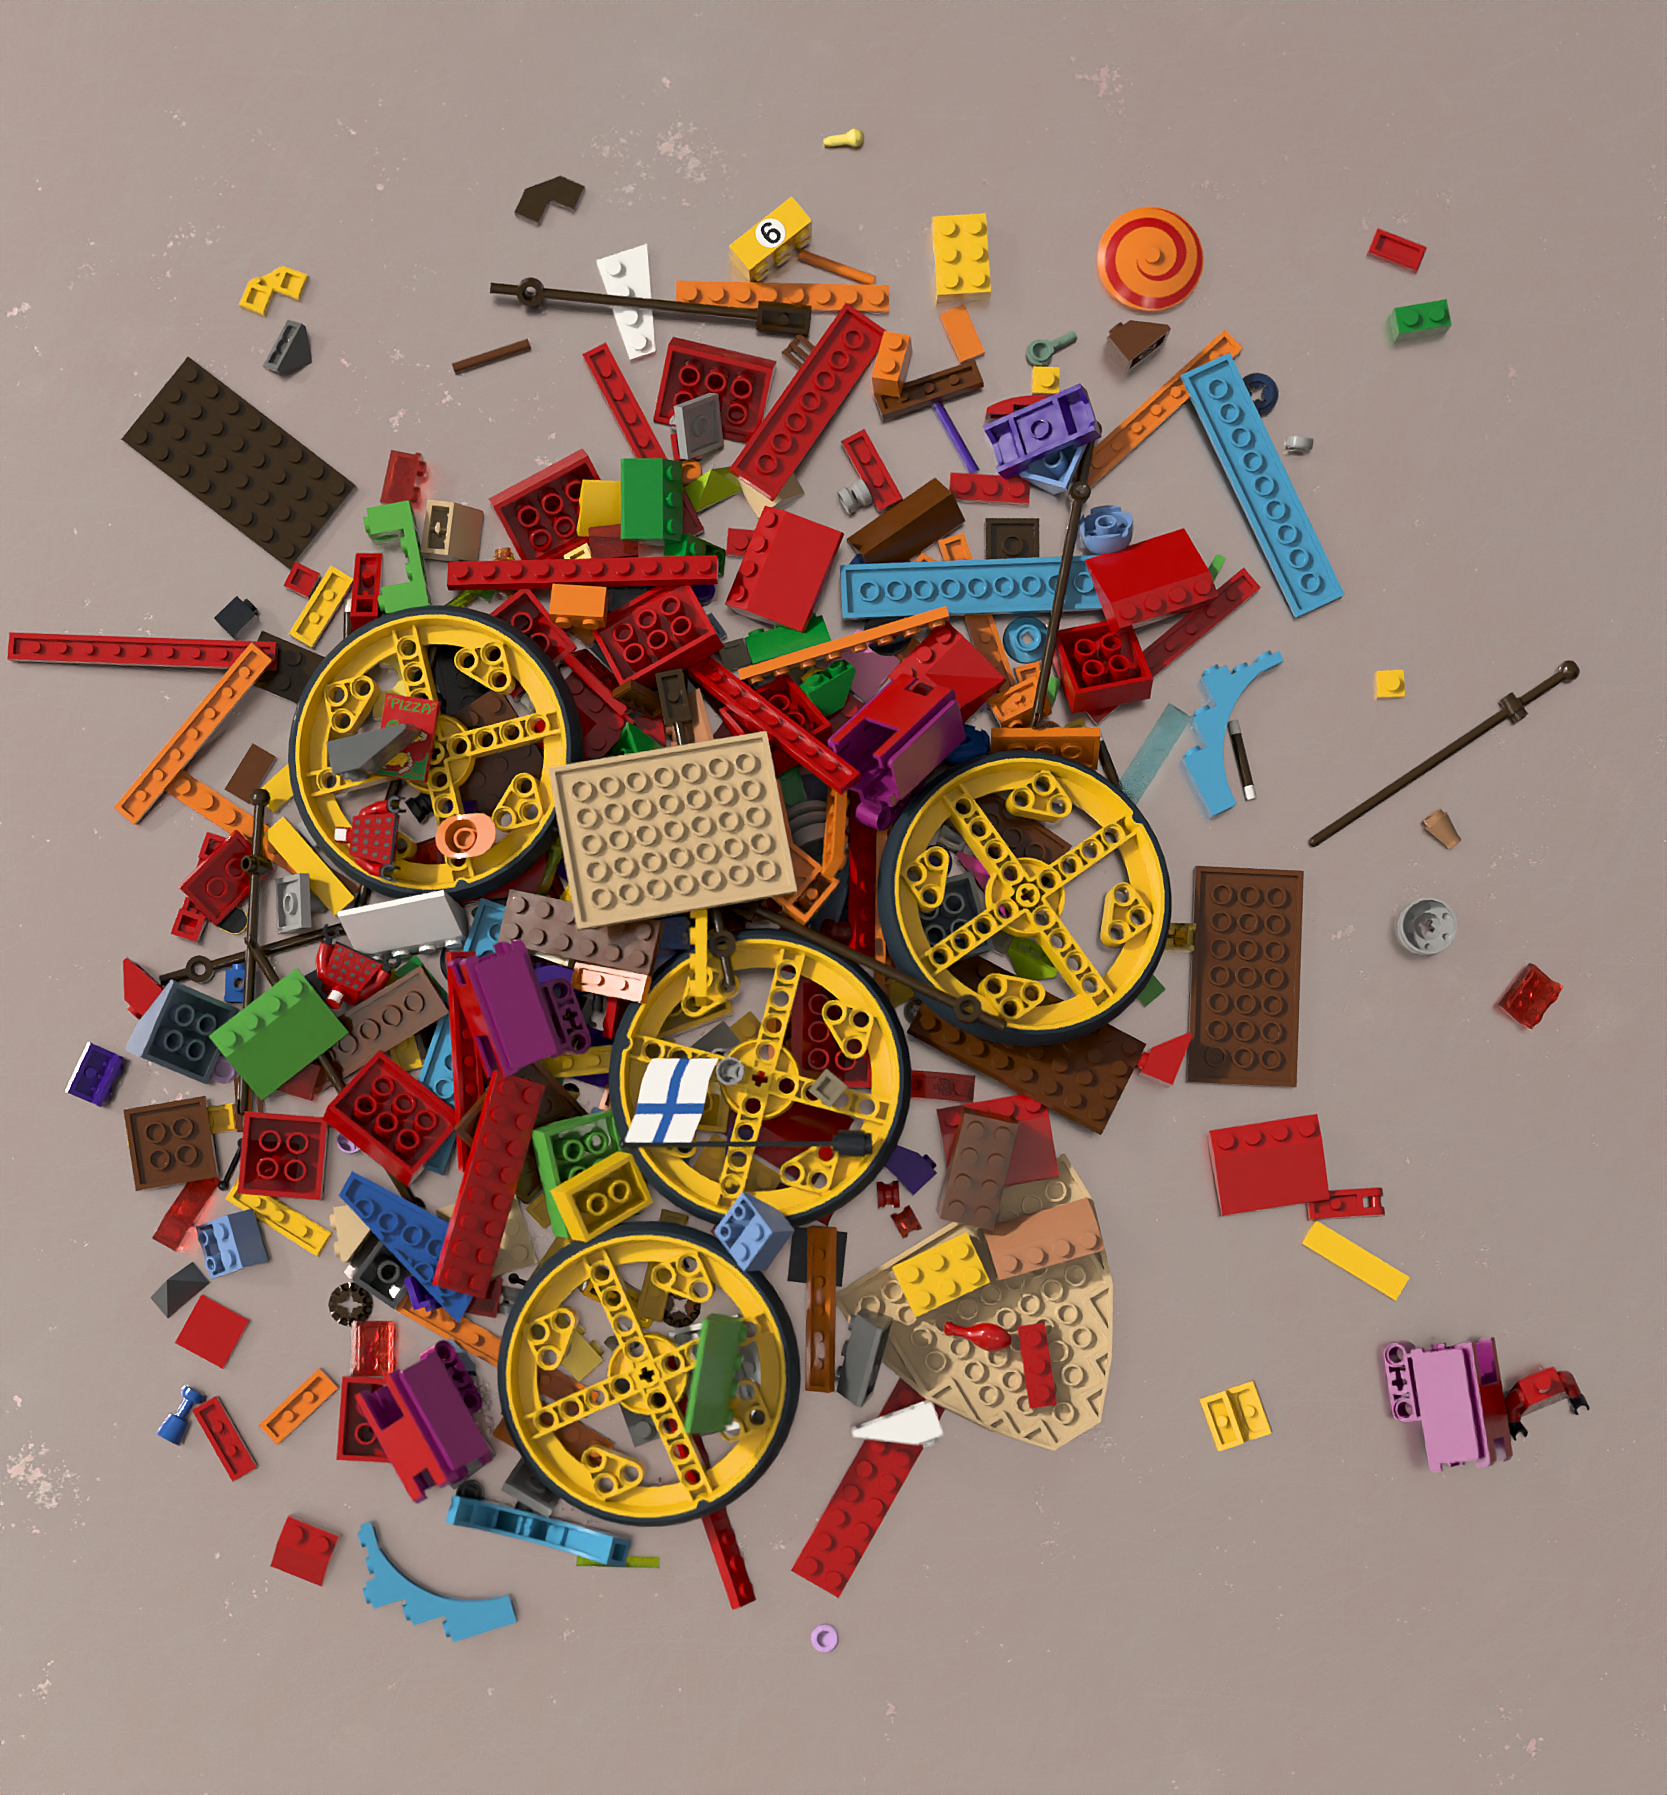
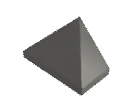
M287 320L263 364L264 368L279 373L312 363L306 326L302 323Z
M191 1262L168 1278L150 1298L169 1319L211 1282L195 1263Z

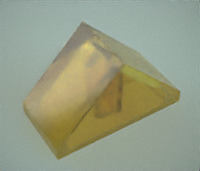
M1170 923L1164 952L1191 954L1194 951L1196 924Z

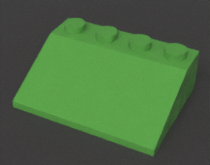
M296 968L209 1035V1037L262 1101L349 1032L329 1006L326 1005L325 1001L299 968Z
M611 1109L553 1122L532 1130L531 1140L554 1236L571 1238L550 1190L617 1151L626 1153L625 1150L619 1147L621 1138L616 1129ZM637 1212V1213H635L634 1215H632V1216H630V1217L639 1215L640 1212Z
M711 1313L702 1319L684 1433L724 1432L727 1425L732 1426L734 1409H730L731 1398L737 1397L739 1382L734 1381L736 1370H741L743 1354L739 1353L740 1343L746 1342L748 1326H744L745 1318Z

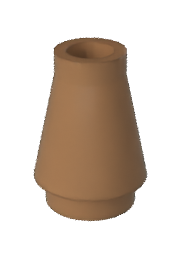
M1441 808L1436 809L1424 819L1425 829L1444 843L1448 849L1453 848L1462 840L1448 813L1443 812Z

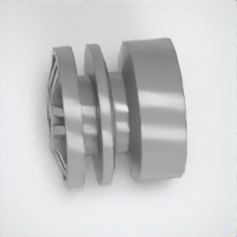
M818 800L805 801L791 807L786 813L793 843L813 860L823 862L826 802Z
M1434 897L1420 898L1410 903L1400 914L1397 922V934L1402 945L1411 953L1420 956H1432L1448 948L1454 941L1458 930L1457 917L1453 909L1443 900ZM1429 921L1431 923L1430 928L1433 931H1428L1425 934L1421 933L1422 927L1419 924Z

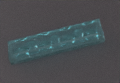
M1171 703L1167 705L1117 784V787L1135 805L1139 802L1192 718Z

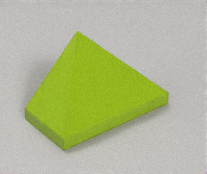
M731 466L711 469L684 488L695 512H699L742 491L737 478L728 472Z
M1014 937L1007 952L1017 976L1029 980L1046 979L1056 976L1058 970L1039 944L1028 938Z

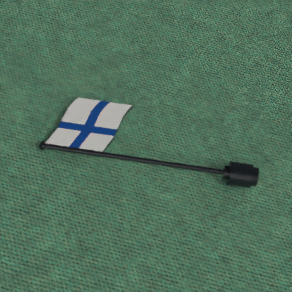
M652 1059L642 1080L635 1117L626 1139H622L619 1142V1147L622 1150H625V1147H833V1152H838V1158H865V1155H872V1133H865V1130H838V1136H833V1141H692L703 1114L709 1079L719 1059Z

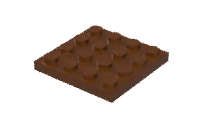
M493 690L451 716L460 721L469 731L519 718L507 697ZM514 727L509 731L508 737L510 741L516 740L519 737L520 730L518 727ZM487 734L483 737L482 744L484 747L492 745L494 741L493 735ZM466 741L459 742L456 747L457 753L463 754L467 750ZM533 743L476 758L470 776L459 786L461 800H477V812L485 814L492 819L494 810L516 775L527 773L536 777L540 782L544 755L537 744ZM434 749L435 753L432 755V758L437 760L436 757L438 754H441V752L437 749ZM441 774L437 777L436 784L438 787L445 786L447 776L446 774ZM525 780L521 784L523 794L528 793L532 789L531 780ZM448 800L445 802L447 807L449 806V802H452V800Z
M539 1061L518 1068L519 1072L512 1074L513 1076L546 1086L534 1128L588 1115L586 1110ZM487 1090L452 1129L470 1148ZM531 1139L515 1195L524 1204H529L543 1188Z

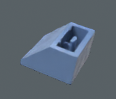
M747 1192L740 1194L714 1230L743 1271L766 1270L795 1231L779 1210Z
M253 1209L228 1214L196 1227L198 1241L201 1244L210 1279L268 1261Z

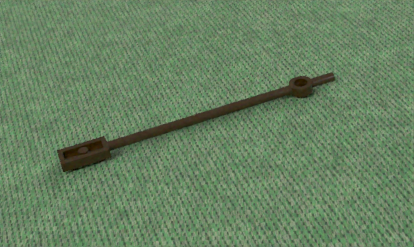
M533 277L523 279L519 285L491 283L490 293L517 296L519 301L526 306H536L542 299L757 320L756 329L807 335H809L812 306L759 300L758 309L580 292L544 288L542 282ZM533 287L536 291L529 292L527 288Z
M682 668L655 673L665 727L674 726L677 746L686 745L688 740L684 724L692 723V717ZM721 906L710 908L714 934L709 939V951L713 957L720 960L724 984L726 987L736 985L731 957L735 954L737 945L735 937L730 932L725 931ZM722 942L728 945V948L724 951L717 948Z
M764 899L721 906V909L751 923L755 915L764 918L953 1008L956 1018L964 1024H972L979 1020L1004 1032L1008 1024L1007 1021L982 1010L981 1002L977 997L966 994L956 998L762 906L761 904ZM968 1006L973 1009V1012L969 1015L963 1013V1009Z
M479 902L464 903L459 905L463 908ZM341 923L328 926L326 929L328 936L336 934L337 926L339 934L346 932ZM323 928L260 947L265 956L325 939ZM246 950L214 960L201 955L194 956L189 959L186 968L159 975L160 983L164 986L171 980L178 982L188 978L196 983H205L212 978L215 970L245 962ZM199 965L205 966V972L202 975H198L196 972Z

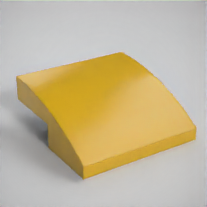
M583 480L579 499L578 536L621 538V481Z
M1255 1380L1200 1399L1218 1452L1273 1432Z

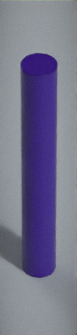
M941 401L934 403L932 408L968 472L975 474L980 469Z

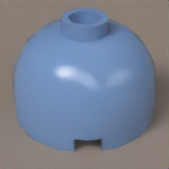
M1104 505L1091 509V514L1085 518L1084 515L1081 517L1079 522L1081 538L1085 547L1092 553L1097 555L1114 553L1129 546L1134 529L1133 518L1130 512L1127 511L1126 514L1121 512V507Z

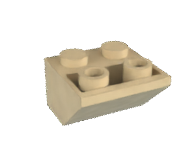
M427 499L421 546L423 558L452 562L478 561L483 511L455 502Z
M348 1205L333 1207L334 1214H330V1223L332 1230L337 1231L338 1241H334L336 1258H341V1262L350 1263L373 1232Z

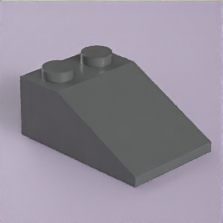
M403 723L326 742L332 774L342 777L343 780L351 779V782L368 779L367 775L376 773L422 734L421 728Z

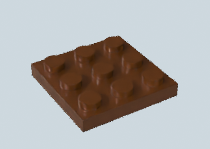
M206 1096L123 1110L136 1191L219 1177Z

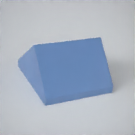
M1073 444L1028 464L1029 469L1021 472L1019 476L1053 495L1067 491L1087 444L1078 448Z

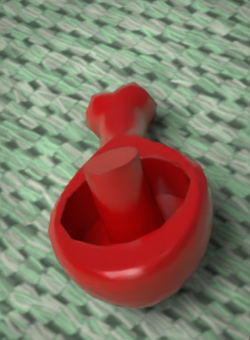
M946 1322L944 1325L945 1335L966 1338L985 1351L1000 1352L1007 1349L1012 1342L1008 1331L993 1323H980L970 1327L959 1326L953 1322Z

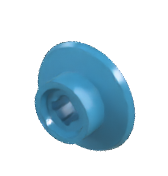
M1020 617L1013 620L1006 627L1003 634V646L1006 653L1011 659L1021 664L1040 661L1043 657L1048 628L1043 622L1033 617ZM1025 634H1029L1033 639L1029 645H1026L1021 640Z

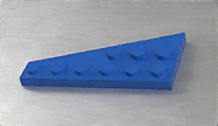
M352 1171L338 1196L454 1320L459 1323L473 1296L432 1285L449 1223Z

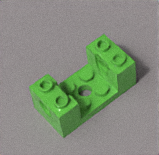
M410 501L366 508L368 516L363 517V521L369 538H374L377 545L401 541L402 551L405 553V557L409 558L410 562L405 563L407 577L410 579V582L381 587L382 595L378 596V601L383 615L407 608L432 605L424 560L421 554L415 513Z

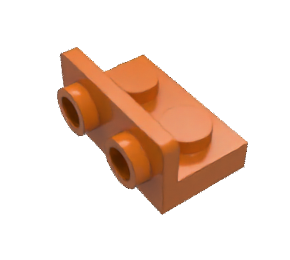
M1035 676L987 700L1000 728H1024L1030 725L1038 683ZM1047 695L1045 699L1042 720H1044L1048 715L1052 714V709ZM1035 715L1034 722H1037L1038 716Z

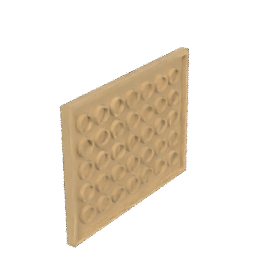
M767 731L548 768L577 931L797 893Z

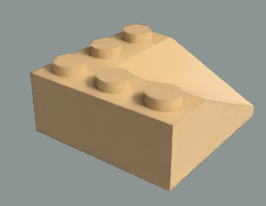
M516 1195L513 1199L491 1278L539 1263L519 1198ZM455 1204L436 1210L437 1216L450 1223Z

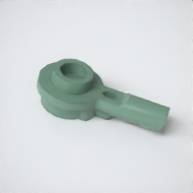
M1071 331L1051 342L1047 339L1035 340L1027 348V358L1036 366L1047 365L1051 361L1054 351L1077 341V336L1074 331Z

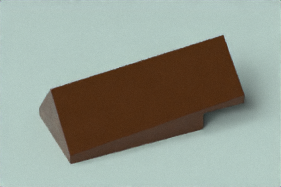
M933 478L846 540L863 564L905 563L938 543L945 535L965 523L966 520L952 492L939 480Z

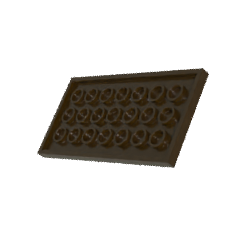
M189 356L121 439L290 571L294 563L300 560L357 488L354 483Z

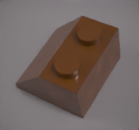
M1129 320L1123 325L1120 322L1109 331L1110 335L1107 337L1105 350L1125 374L1164 344L1171 328L1168 324Z

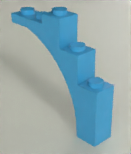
M1267 651L1256 657L1258 662L1249 666L1247 662L1240 664L1232 669L1233 674L1230 673L1227 665L1219 668L1218 664L1203 671L1205 676L1200 679V683L1213 708L1210 709L1209 705H1206L1194 712L1195 717L1190 722L1203 749L1196 746L1186 751V757L1182 759L1181 763L1210 819L1237 805L1227 781L1223 759L1225 731L1233 707L1241 693L1257 676L1283 663L1284 659L1280 651L1274 654L1271 651Z
M455 1495L452 1496L446 1518V1523L478 1529L540 1544L618 1567H625L632 1541L587 1525L566 1522L551 1516L547 1518L540 1513L525 1511L504 1503Z
M374 1520L360 1525L361 1531H358V1538L362 1548L366 1547L369 1557L365 1559L369 1573H374L375 1575L374 1579L365 1582L366 1587L363 1588L366 1603H371L373 1609L405 1599L406 1604L403 1605V1611L407 1621L411 1620L414 1626L445 1616L446 1621L442 1622L444 1632L447 1638H452L453 1642L518 1622L511 1594L492 1599L463 1600L435 1593L417 1584L400 1571L382 1549Z

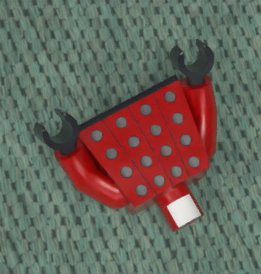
M393 796L389 800L377 801L361 809L358 816H353L352 828L336 826L335 843L350 844L349 855L354 857L356 865L369 875L381 877L391 882H397V879L392 878V872L395 869H401L395 865L400 815L398 813H406L407 811L406 809L399 808V802L406 800V798Z
M328 923L324 925L323 934L325 939L320 942L315 965L317 978L322 981L321 990L328 994L325 1000L326 1005L332 1009H339L343 1001L350 1005H357L361 999L367 1000L382 990L392 975L390 972L392 968H397L401 965V957L399 956L394 964H389L388 959L393 952H386L383 957L385 966L382 967L383 962L338 941L333 945V939L339 935V928L337 926L334 936H328L326 934Z
M1554 1366L1517 1381L1505 1398L1509 1432L1515 1441L1517 1440L1516 1435L1519 1432L1524 1437L1528 1435V1430L1520 1420L1523 1416L1568 1397L1570 1398L1569 1403L1576 1415H1579L1577 1409L1580 1406H1586L1587 1410L1590 1409L1572 1373L1569 1371L1556 1372Z

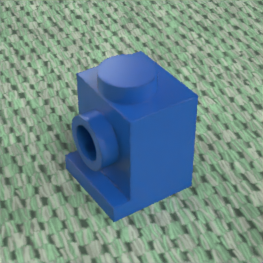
M232 964V969H226L224 1002L228 1004H243L244 983L241 988H236L234 982L238 978H242L244 982L245 964Z

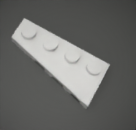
M647 244L596 260L607 294L651 299ZM612 306L630 362L656 354L652 310Z

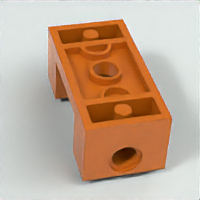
M787 838L797 893L771 898L783 907L781 915L806 926L835 892L840 881L836 877L830 879L822 876V866Z

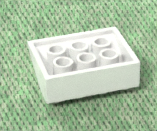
M444 890L338 911V918L353 948L383 962V957L388 951L393 952L389 958L397 959L400 956L401 959L408 958L411 953L429 954L435 952L436 948H458L462 946V943L466 942L469 934L466 910Z
M929 1400L851 1427L854 1437L910 1444L921 1443L923 1447L939 1442L938 1436L943 1435L934 1407Z

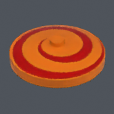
M1159 207L1136 208L1119 216L1104 232L1097 252L1098 275L1107 293L1122 306L1140 313L1165 312L1183 303L1195 290L1204 265L1202 244L1193 227L1180 215Z

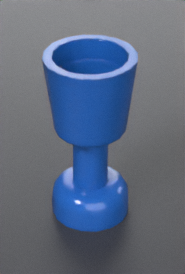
M183 1385L180 1391L184 1400L176 1414L169 1413L156 1432L160 1437L180 1446L188 1428L189 1422L185 1419L193 1404H201L206 1397L187 1385Z

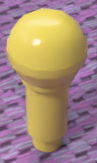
M854 128L847 132V134L824 138V146L834 147L848 144L858 147L864 142V134L860 129Z

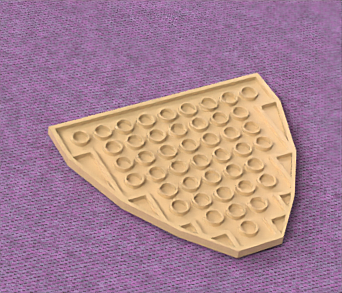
M1065 1153L1056 1158L1059 1177L1012 1185L1002 1192L995 1224L1088 1198L1100 1231L1094 1201ZM951 1222L836 1293V1304L848 1324L852 1315H856L862 1308L893 1317L882 1362L926 1400L991 1432L1055 1451L1101 1422L1112 1361L1113 1282L1105 1250L997 1281L983 1229ZM967 1232L990 1283L914 1317L891 1267ZM946 1322H953L959 1326L970 1327L980 1323H993L1008 1331L1012 1342L1003 1351L989 1352L980 1349L966 1338L945 1335L944 1325ZM1045 1323L1057 1405L1029 1409L1017 1326Z

